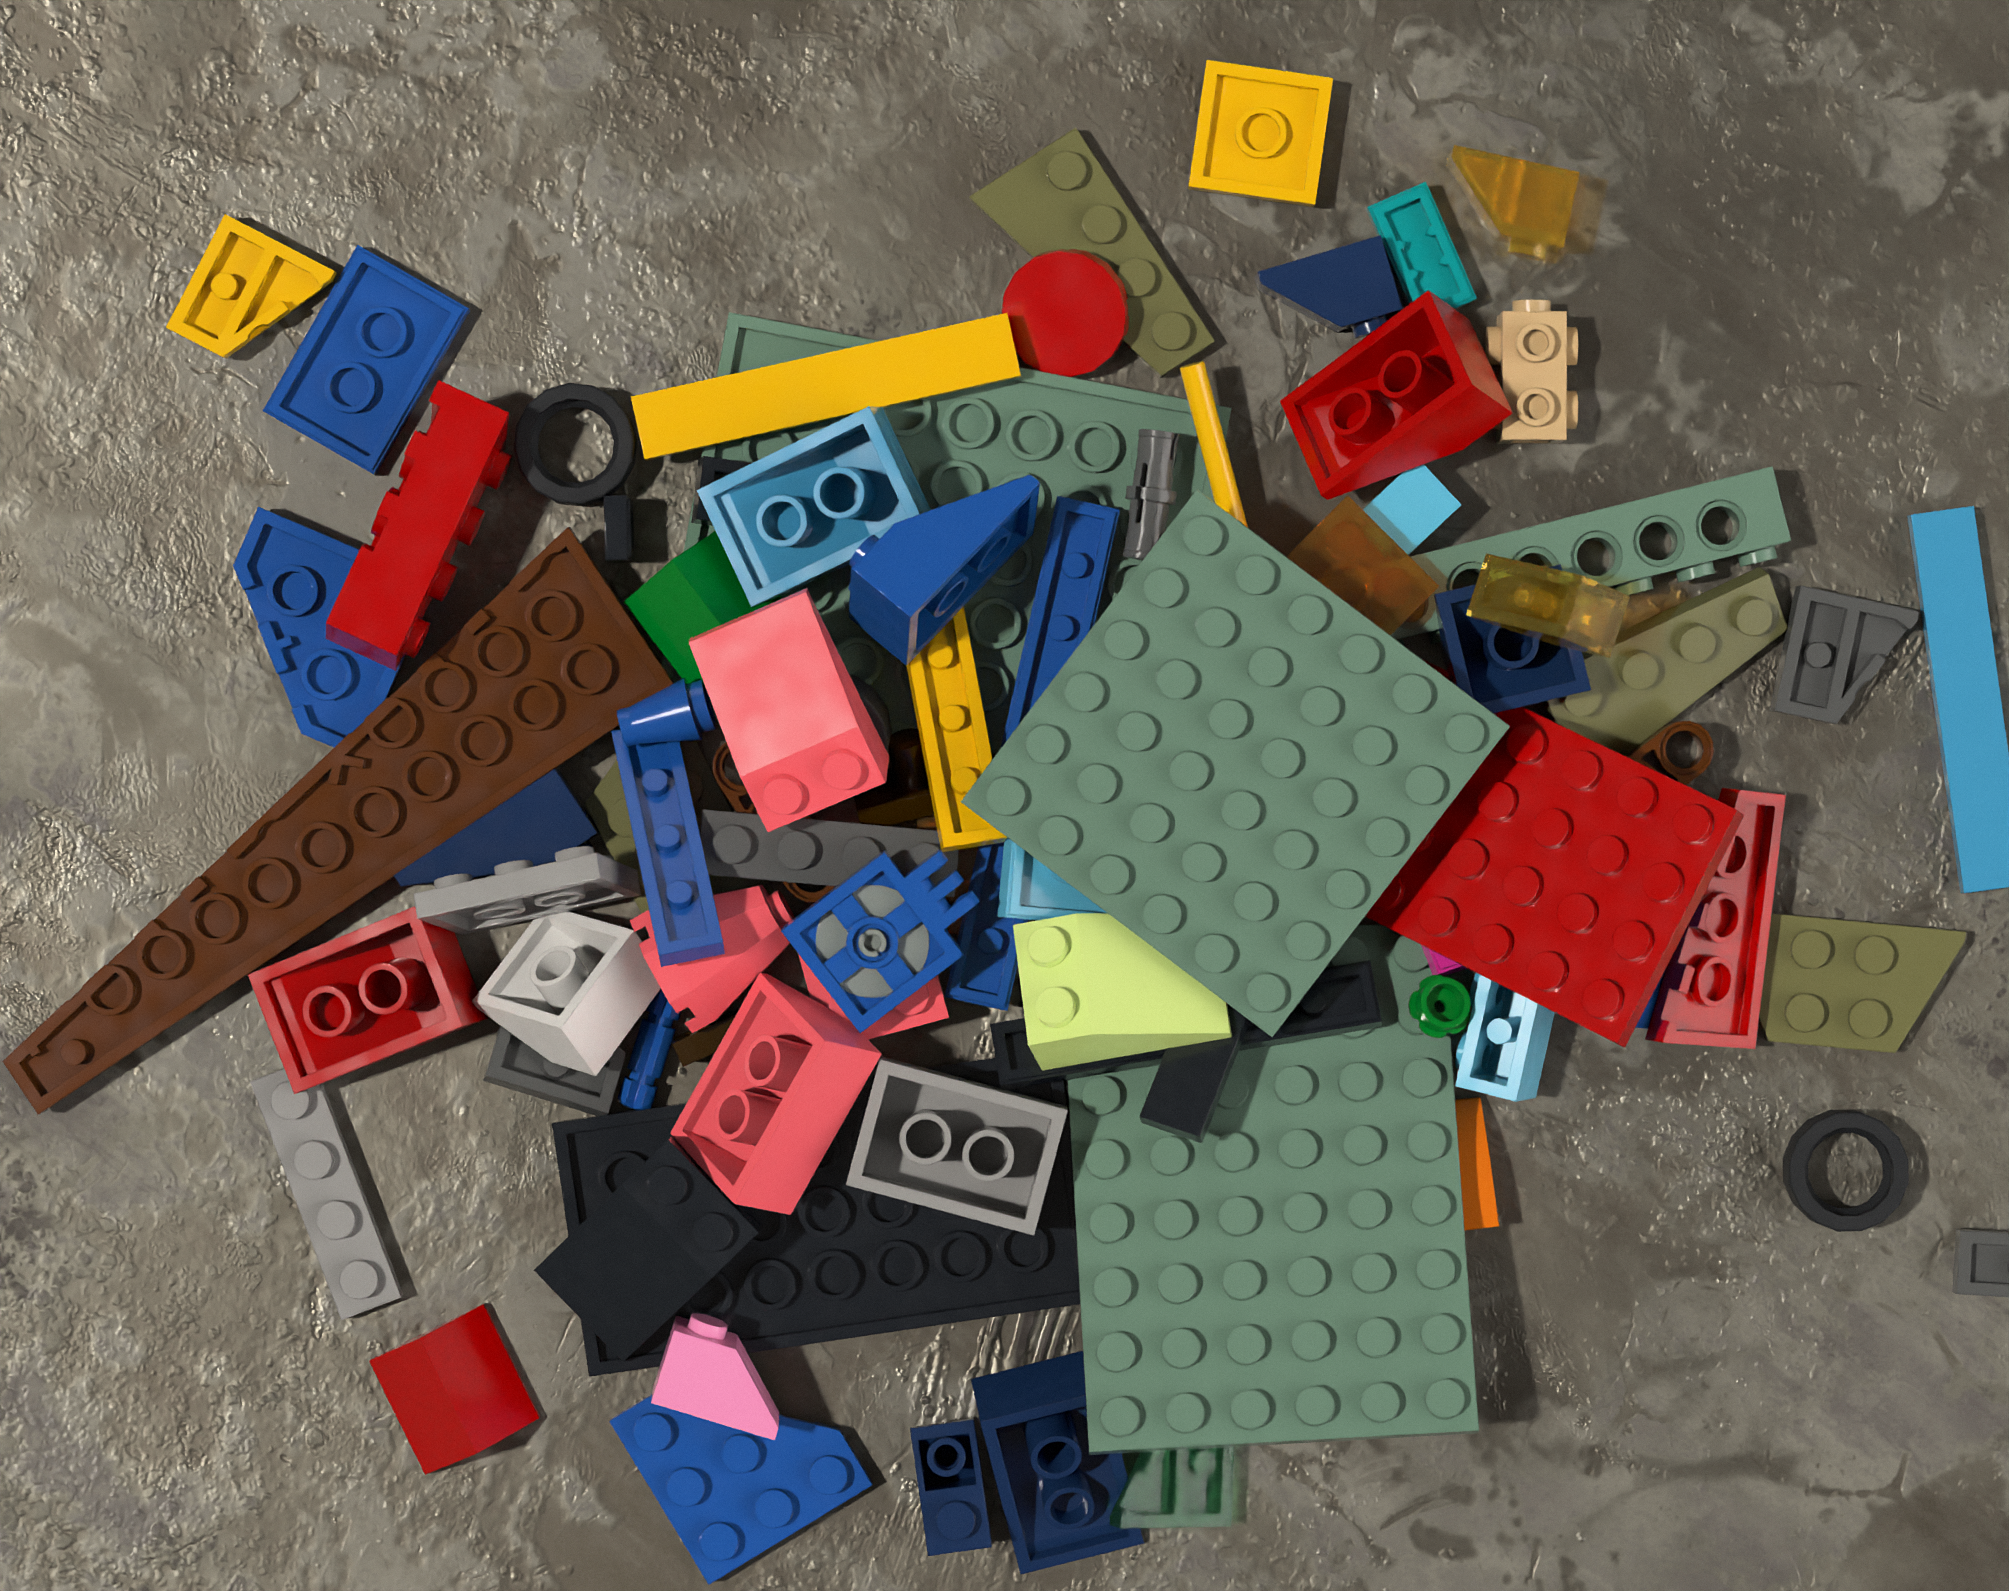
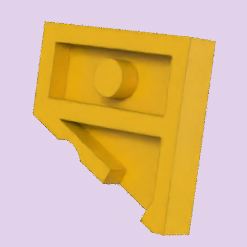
M225 214L166 328L227 359L332 283L337 273Z

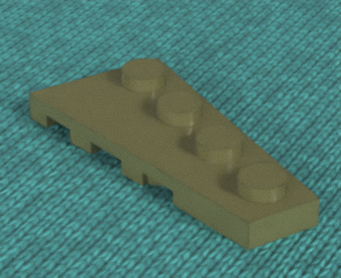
M1076 127L969 196V200L978 209L989 216L1021 249L1033 258L1040 253L1051 250L1077 249L1088 251L1107 262L1124 283L1128 297L1126 302L1128 305L1129 326L1122 342L1160 378L1214 344L1215 340Z
M1757 567L1582 649L1591 690L1544 701L1543 705L1548 719L1626 756L1788 629L1769 573Z

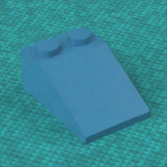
M868 406L697 490L751 607L758 606L848 566L855 551L867 538L875 535L880 539L894 523L931 510L883 407Z

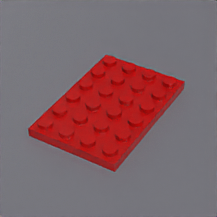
M1422 659L1450 680L1447 670ZM1524 707L1494 713L1510 727L1365 917L1625 1048L1744 815L1716 799Z

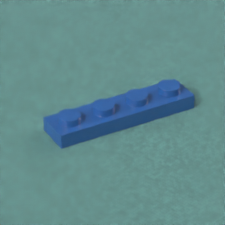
M621 730L611 731L661 967L725 954L680 742L644 743L627 747Z

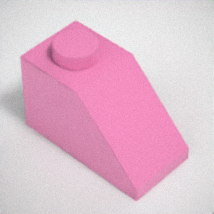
M693 1313L690 1320L676 1316L653 1386L651 1403L775 1440L779 1428V1411L738 1335L728 1332V1325L724 1321L709 1315Z

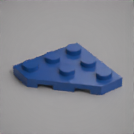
M258 507L233 566L258 622L257 626L276 673L279 674L301 734L335 747L349 733H352L360 726L365 718L386 698H389L406 654H404L397 670L394 671L327 640L326 621L359 549Z
M652 1394L612 1417L609 1421L708 1584L713 1583L873 1485V1481L839 1427L823 1423H812L779 1415L778 1432L775 1440H771L652 1404Z

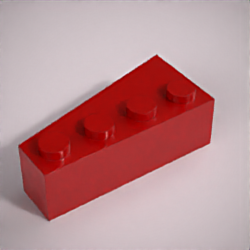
M438 380L429 399V402L432 403L431 425L427 433L414 431L404 453L405 459L399 472V478L403 479L399 489L391 487L386 492L371 528V534L375 535L371 545L364 543L361 546L326 621L327 640L394 671L397 670L404 654L415 658L430 627V623L422 620V617L432 598L442 602L448 593L458 569L457 566L449 562L459 542L468 546L472 543L485 515V511L478 508L477 505L487 486L495 490L499 488L513 455L504 452L509 412Z

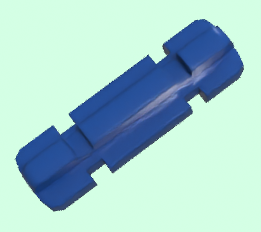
M662 989L659 990L646 1009L649 1012L647 1020L643 1019L627 1067L631 1070L629 1077H624L618 1096L619 1103L635 1110L652 1107L658 1088L654 1085L656 1078H661L676 1030L672 1028L674 1020H679L681 1012L676 1013L669 1004Z

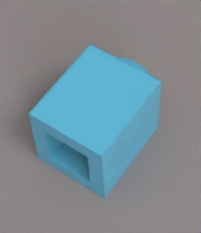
M1423 464L1399 474L1357 514L1366 523L1359 532L1383 558H1386L1393 552L1399 559H1403L1461 506V503Z

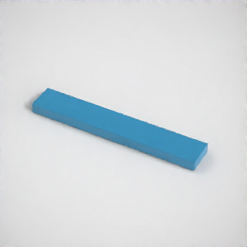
M1974 506L1911 514L1907 516L1960 893L2009 887V752Z

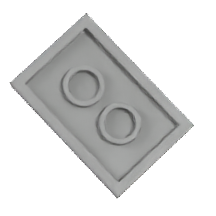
M581 846L558 851L555 853L556 862L534 867L533 862L530 860L502 863L494 867V876L473 880L471 874L444 876L434 880L435 889L414 893L417 919L464 935L639 896L641 891L636 869L615 861L614 856L594 853L593 847Z

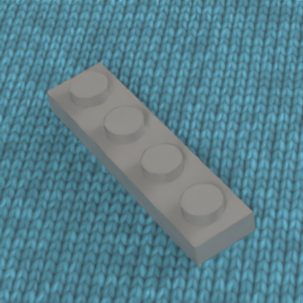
M285 1069L250 1081L341 1320L401 1298L403 1292L323 1084L294 1094Z

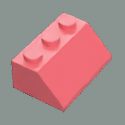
M759 973L670 1134L734 1204L791 1215L882 1053L862 1033H859L849 1020L771 975Z

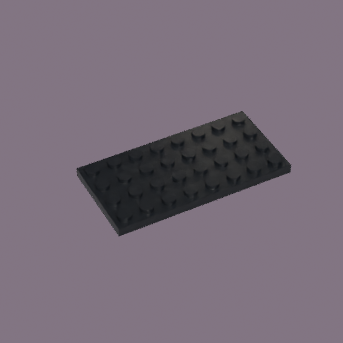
M995 1057L923 1067L1000 1088ZM870 1075L791 1215L741 1205L761 1226L759 1233L624 1362L581 1319L589 1377L660 1366L675 1317L679 1316L690 1320L693 1313L709 1315L724 1321L728 1325L727 1331L737 1334L747 1353L1080 1304L1071 1135L1068 1112L1035 1234L1030 1235L846 1185L875 1075ZM1063 1081L1009 1089V1091L1067 1106ZM687 1102L552 1123L568 1236L672 1136L670 1132Z

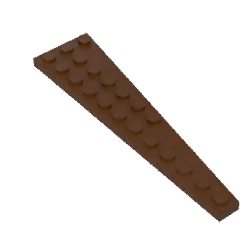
M567 527L488 605L480 609L463 625L464 627L438 652L429 657L417 669L415 674L371 712L360 726L336 745L243 833L213 865L188 885L176 900L158 917L152 919L121 952L96 972L70 1000L61 1005L2 1061L38 1115L44 1113L248 976V974H251L394 878L395 874L619 727L617 710L629 707L674 684V681L571 527Z

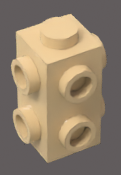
M1549 300L1512 301V311H1502L1497 316V327H1486L1485 354L1490 365H1497V380L1513 414L1492 428L1496 429V444H1560L1567 440V429H1576L1578 422L1577 391H1567V365H1577L1578 359L1577 327H1567V311H1551V301Z

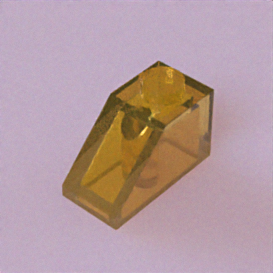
M1457 145L1452 147L1448 154L1446 166L1494 240L1509 243L1507 253L1521 258L1545 261L1547 252L1557 254L1564 247L1580 172Z
M1486 553L1466 615L1560 647L1610 658L1630 596L1583 575Z

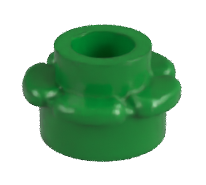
M1442 975L1429 976L1419 983V990L1414 991L1410 995L1408 1003L1409 1013L1413 1019L1418 1020L1419 1029L1430 1037L1442 1038L1449 1032L1457 1034L1466 1027L1470 1018L1471 1003L1469 994L1461 983L1452 978ZM1440 1001L1444 1004V1012L1439 1013L1435 1010V1002Z

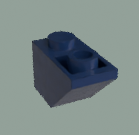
M974 1418L910 1427L928 1556L992 1547Z

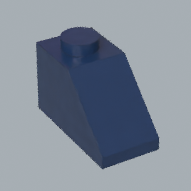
M1381 235L1261 270L1254 277L1259 291L1335 332L1352 328L1355 339L1369 335L1388 321L1389 317L1396 315L1403 309Z

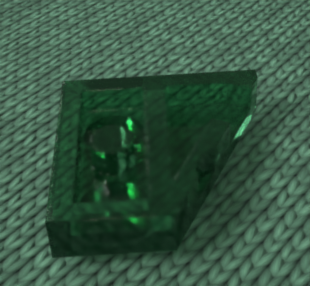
M1235 1447L1141 1452L1110 1514L1109 1525L1120 1529L1231 1527Z

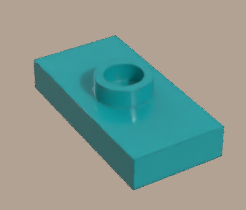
M1426 182L1366 208L1377 236L1381 235L1389 264L1407 305L1428 290L1454 309L1477 299Z

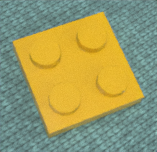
M1206 60L1188 189L1314 207L1333 78Z

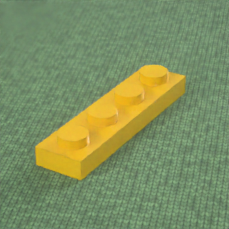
M963 606L907 665L942 852L1002 843L1007 839L1004 834L961 803V800L993 759Z

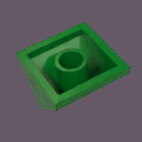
M714 531L672 559L627 598L624 603L681 678H686L688 683L703 679L689 645L690 638L782 599V597L778 596L758 606L751 607L716 531Z

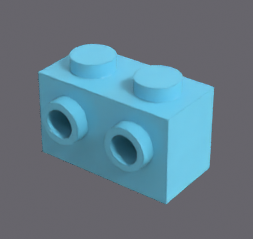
M1476 973L1469 995L1472 1012L1468 1030L1462 1035L1456 1052L1455 1065L1459 1071L1455 1086L1515 1102L1536 1098L1555 1012Z

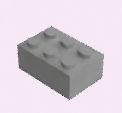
M881 1056L846 1185L1034 1235L1068 1112L1067 1106Z

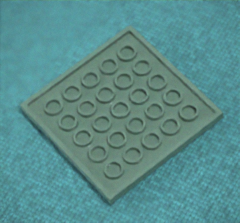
M1196 490L961 800V803L1273 1037L1510 726L1207 496Z

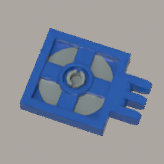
M941 849L930 855L905 875L884 850L781 929V932L859 1033L863 1032L964 955L962 949L945 928L972 909L980 900L972 890L962 894L951 905L946 900L945 896L958 887L964 879L957 870H954L938 883H933L929 875L940 870L948 861V858Z

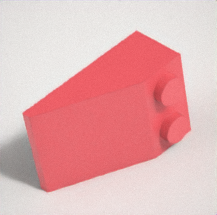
M807 588L689 639L690 648L739 776L767 832L886 783L889 754Z

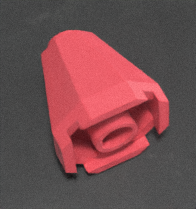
M761 884L713 894L725 954L661 967L649 910L630 920L634 932L645 927L650 938L639 943V947L669 1004L676 1013L689 1008L695 1015V1017L685 1022L691 1033L719 1019L754 983L759 973H763L790 944L781 932V929L793 920L795 916L779 890L769 895Z

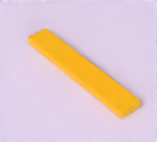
M1004 313L631 396L644 459L651 460L849 416L868 406L885 408L1021 377L1008 315Z

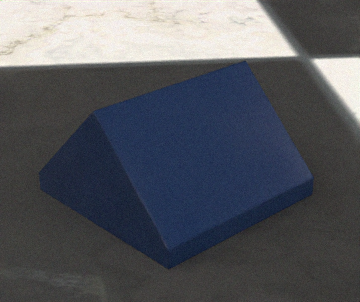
M1561 564L1434 595L1443 661L1450 681L1493 714L1591 690Z

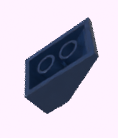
M1083 1351L971 1379L982 1431L1020 1574L1144 1544L1122 1453L1089 1455Z

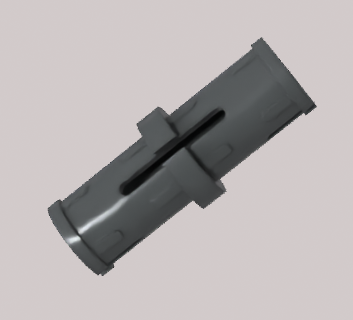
M1139 429L1133 485L1126 488L1125 499L1131 501L1128 530L1122 557L1144 560L1166 531L1169 506L1176 504L1177 492L1171 490L1180 434L1173 432Z

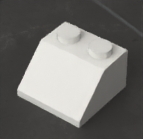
M567 911L534 919L472 1002L478 1010L550 1062L597 1076L661 988L642 955L639 943L642 941L636 932Z

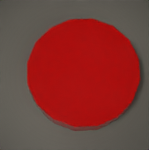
M1058 249L1040 253L1015 272L1004 292L1002 314L1007 313L1015 351L1025 363L1041 372L1073 377L1094 371L1118 351L1128 332L1129 326L1128 305L1126 302L1128 297L1124 283L1107 262L1088 251Z

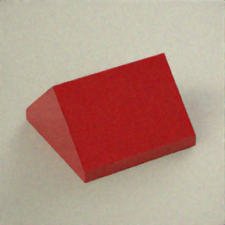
M485 1303L369 1360L425 1475L473 1456L540 1418Z

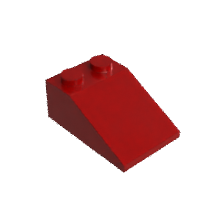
M1429 290L1280 400L1319 493L1327 500L1459 452L1513 414L1470 320Z
M415 906L248 974L294 1094L488 1019V1016L478 1010L472 1002L478 991L455 932L417 919Z

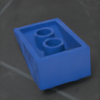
M1027 475L894 523L880 539L875 535L867 538L855 551L849 563L852 567L851 580L848 587L850 591L849 618L907 666L1034 534L1040 482L1032 475Z

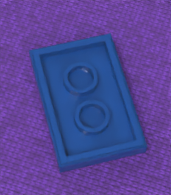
M357 245L264 407L263 412L376 476L469 314L470 309Z

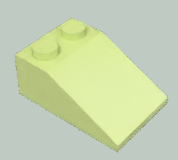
M1076 913L1013 925L1028 1046L1042 1071L1232 1037L1227 1003L1110 914Z

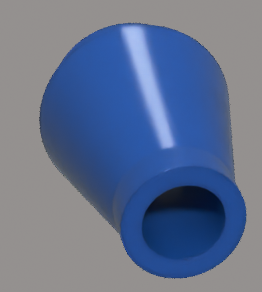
M683 678L629 707L617 710L620 730L627 747L644 743L702 740V733L716 729L712 704L703 680L688 683L687 679Z

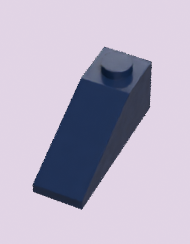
M553 769L395 874L394 877L400 886L431 883L438 878L454 874H471L472 877L495 875V866L511 861L530 860L533 862L534 867L556 862L555 853L558 851L581 846L593 847L590 840L599 835L600 832L561 771Z

